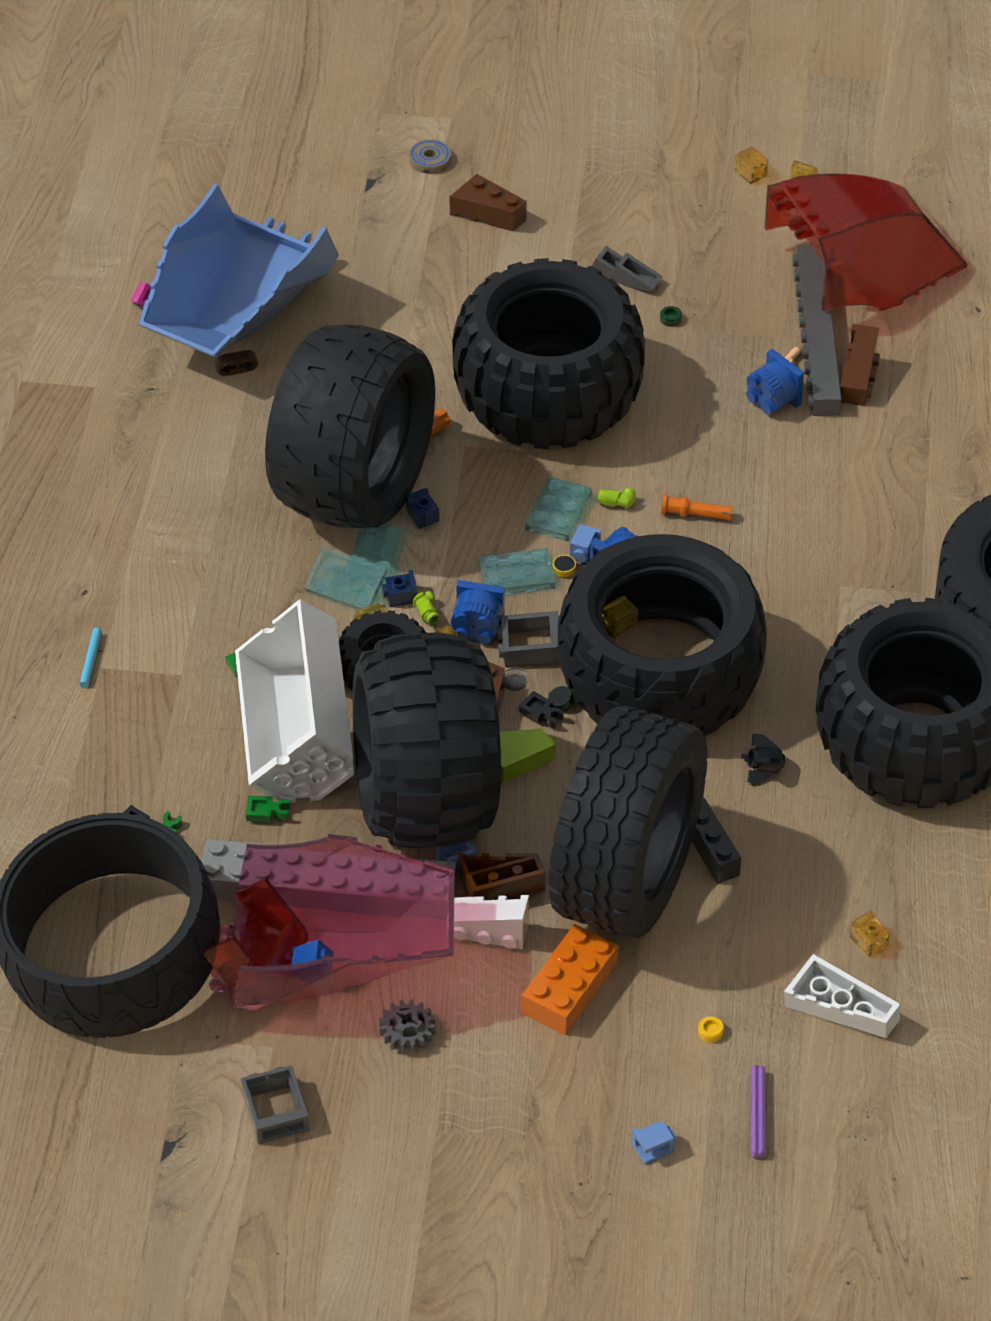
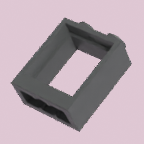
M558 611L501 616L502 625L498 627V640H503V643L498 644L499 657L504 658L505 667L560 663L558 652ZM550 630L551 643L512 647L509 645V633Z
M292 1065L277 1067L271 1071L259 1074L253 1073L241 1078L243 1097L258 1144L309 1131L308 1114ZM289 1087L296 1110L259 1119L252 1096Z

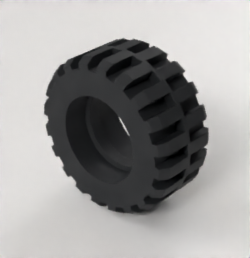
M390 610L388 612L374 611V614L369 615V613L361 615L360 619H354L350 622V626L345 627L342 635L339 637L342 673L346 686L351 690L353 689L355 666L362 652L374 650L375 644L379 640L401 634L426 633L421 625L419 626V623L413 618L408 619V615L400 613V615L395 614V611Z

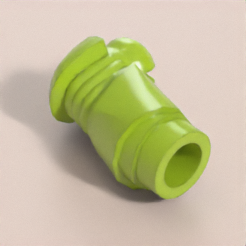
M629 487L625 488L624 492L600 489L597 502L605 506H623L625 509H628L634 504L636 493L634 489Z
M421 591L415 596L413 607H417L423 622L433 626L440 620V615L432 605L435 601L434 595L430 591L425 593Z

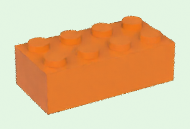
M574 924L521 995V1014L566 1035L618 964L619 945Z

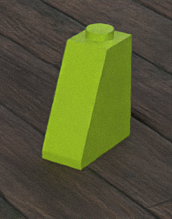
M542 728L500 732L501 781L503 783L554 761L555 742L551 736L546 735Z

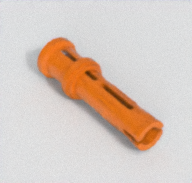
M664 493L661 514L666 512L680 514L681 517H687V514L731 521V515L723 514L722 512L732 513L733 506L689 501V498L686 496L675 498Z

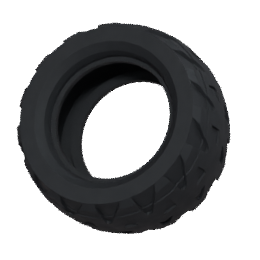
M325 325L311 332L302 340L289 359L279 381L269 415L266 434L265 465L267 479L276 498L283 505L313 521L341 528L379 527L390 521L400 511L406 502V495L412 492L427 453L434 420L435 378L431 363L425 353L395 334L364 325Z
M652 534L629 538L610 545L596 553L585 567H580L573 577L568 593L565 595L558 619V652L561 670L576 704L580 703L589 714V717L597 724L614 707L630 706L667 717L668 719L691 724L701 730L704 735L718 730L729 719L735 718L745 707L757 685L764 666L767 640L766 620L759 593L753 585L750 575L741 564L735 562L724 551L697 539L679 535ZM666 618L694 625L709 634L714 642L704 650L689 656L659 659L627 651L617 645L610 638V635L620 627L635 621Z

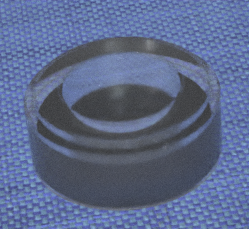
M511 668L505 672V688L507 690L517 692L526 687L527 674L524 670Z

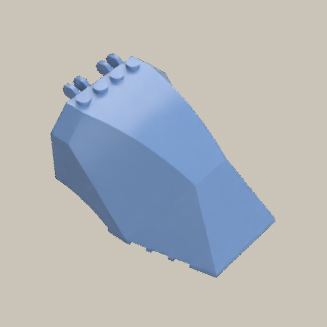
M214 183L198 207L179 225H174L163 244L164 250L161 259L157 263L158 269L154 281L150 285L149 298L145 301L138 324L155 333L216 357L235 342L262 327L306 288L329 274L339 257L338 251L325 227L321 228L313 242L309 244L312 238L311 233L305 232L300 240L284 234L287 228L286 223L280 221L276 228L272 229L275 224L274 218L268 217L266 222L261 225L234 214L219 185Z

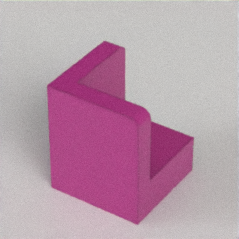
M139 282L130 301L144 307L145 301L149 298L151 286L147 283Z

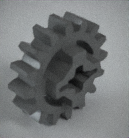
M412 999L409 1004H405L403 1000H400L399 1006L391 1003L390 1011L384 1009L383 1017L379 1019L380 1036H383L384 1043L391 1042V1049L393 1050L398 1046L401 1047V1052L403 1053L406 1048H410L412 1052H415V1046H419L422 1049L425 1048V1041L431 1042L432 1035L436 1032L435 1016H431V1009L427 1008L424 1010V1003L422 1002L417 1006L414 1005V1000Z

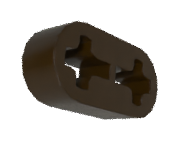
M243 350L218 356L215 360V366L219 375L230 376L253 371L258 366V360L254 351Z

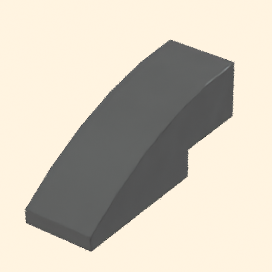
M607 246L600 252L592 267L602 271V275L608 279L612 278L618 284L641 291L652 292L663 277L630 254L626 253L624 256H621Z

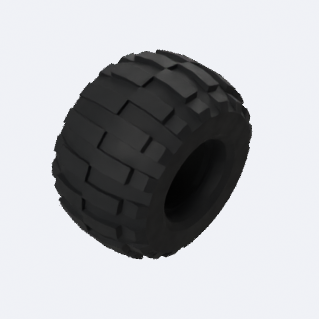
M549 258L534 259L532 263L523 264L520 261L508 265L507 270L502 273L495 271L476 287L472 295H468L462 304L454 327L452 339L453 373L462 402L469 412L472 411L478 422L484 425L486 429L495 435L502 433V436L506 437L507 441L518 445L524 442L534 444V448L549 449L551 445H562L563 448L577 446V442L583 439L591 441L601 436L603 432L607 431L609 427L612 428L628 413L632 401L635 402L643 380L645 338L639 312L635 304L631 305L628 293L612 278L608 279L602 275V271L592 266L586 268L579 266L577 261L563 259L562 262L549 261Z
M910 598L895 600L887 608L882 605L874 607L860 615L859 619H856L851 625L847 624L837 635L833 646H830L819 672L816 699L817 726L824 749H829L831 761L841 774H844L848 780L853 779L854 785L872 797L878 793L885 796L887 803L902 806L903 802L916 803L918 808H934L938 802L943 801L948 805H952L970 798L972 793L977 794L991 786L990 620L984 616L980 618L975 617L970 608L957 603L953 607L941 604V599L925 598L924 602H912ZM907 702H920L937 706L949 714L921 715L906 712L893 706Z
M439 632L401 634L379 640L375 644L374 650L365 651L360 654L355 666L353 679L354 753L359 798L365 823L373 836L386 837L389 844L393 846L413 849L444 847L473 840L476 838L475 835L478 834L479 830L488 829L492 826L498 811L501 791L499 716L494 681L488 660L480 646L466 644L464 638L457 635Z

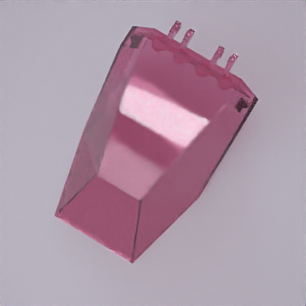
M328 834L327 837L318 840L286 845L247 844L238 881L233 925L220 924L218 950L226 951L232 948L231 966H213L210 974L215 979L209 981L210 990L215 992H226L229 990L228 1002L230 1009L259 1011L278 1003L304 1000L340 992L391 973L453 956L455 869L425 860L423 863L408 858L406 853L401 852V855L382 850V846L377 844L376 847L357 842L358 838ZM318 939L334 952V957L322 956V959L292 965L294 947Z

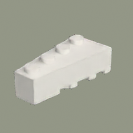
M814 954L784 991L785 1007L883 1038H887L900 1021V1004Z

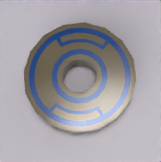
M434 139L419 141L409 151L410 164L420 172L426 170L429 173H436L442 171L450 164L451 150L442 141Z

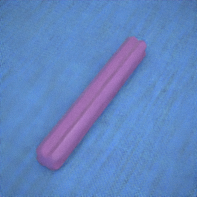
M754 1065L751 1068V1156L762 1159L765 1157L766 1069L762 1065Z

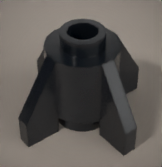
M753 733L751 745L756 747L750 748L748 754H742L741 758L747 759L748 767L753 768V770H748L747 782L760 783L775 775L784 767L785 755L764 734Z

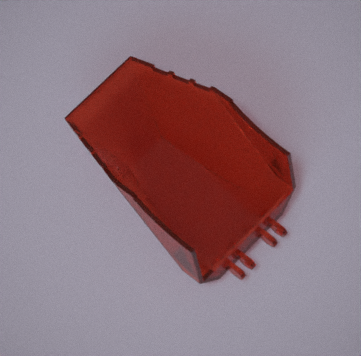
M839 173L799 176L767 186L764 226L766 231L789 226L791 231H795L794 235L797 240L807 239L824 262L825 270L821 305L823 311L850 305L878 307L880 311L903 304V301L912 295H919L920 291L929 285L935 286L936 282L943 277L949 278L967 267V262L927 209L904 186L875 177Z

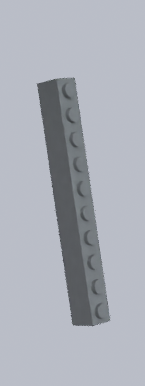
M823 244L797 245L796 254H792V266L796 267L794 269V282H798L795 286L796 297H800V299H797V312H801L799 315V328H803V330H801L800 338L801 343H805V346H802V358L807 359V361H804V375H808L806 377V391H810L807 395L808 407H812L813 416L840 415L841 393Z

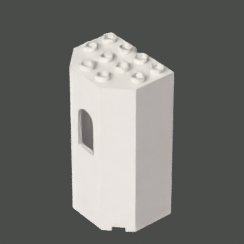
M299 599L272 621L273 628L262 629L235 650L249 786L269 796H273L277 800L287 799L290 803H296L298 798L310 797V801L321 800L354 775L353 752L336 618Z

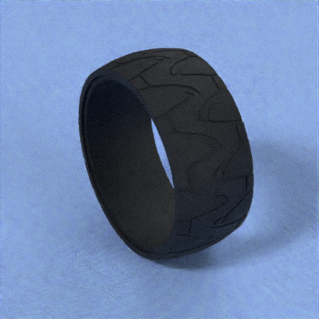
M127 813L92 814L66 821L51 828L45 834H41L32 843L23 848L12 860L0 880V966L12 989L18 994L19 999L41 1020L54 1028L57 1027L61 1031L84 1037L106 1038L108 1036L129 1035L143 1031L142 1029L151 1028L184 1008L189 1003V1000H192L201 990L213 969L220 936V917L213 884L203 863L187 842L176 834L175 831L158 821ZM116 874H141L167 881L182 890L190 898L183 922L168 943L150 958L127 970L98 977H71L43 969L25 956L29 935L42 913L64 893L87 881Z

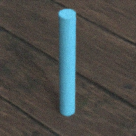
M94 628L92 631L79 683L82 688L89 687L102 634L100 628Z

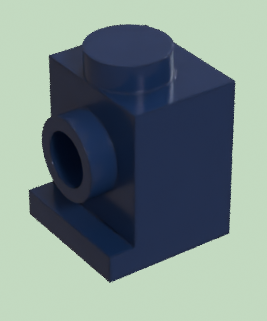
M427 488L406 495V511L419 529L440 521L439 507L429 495Z
M409 570L408 574L385 577V584L381 585L383 598H388L390 607L413 604V600L417 595V585L413 570Z

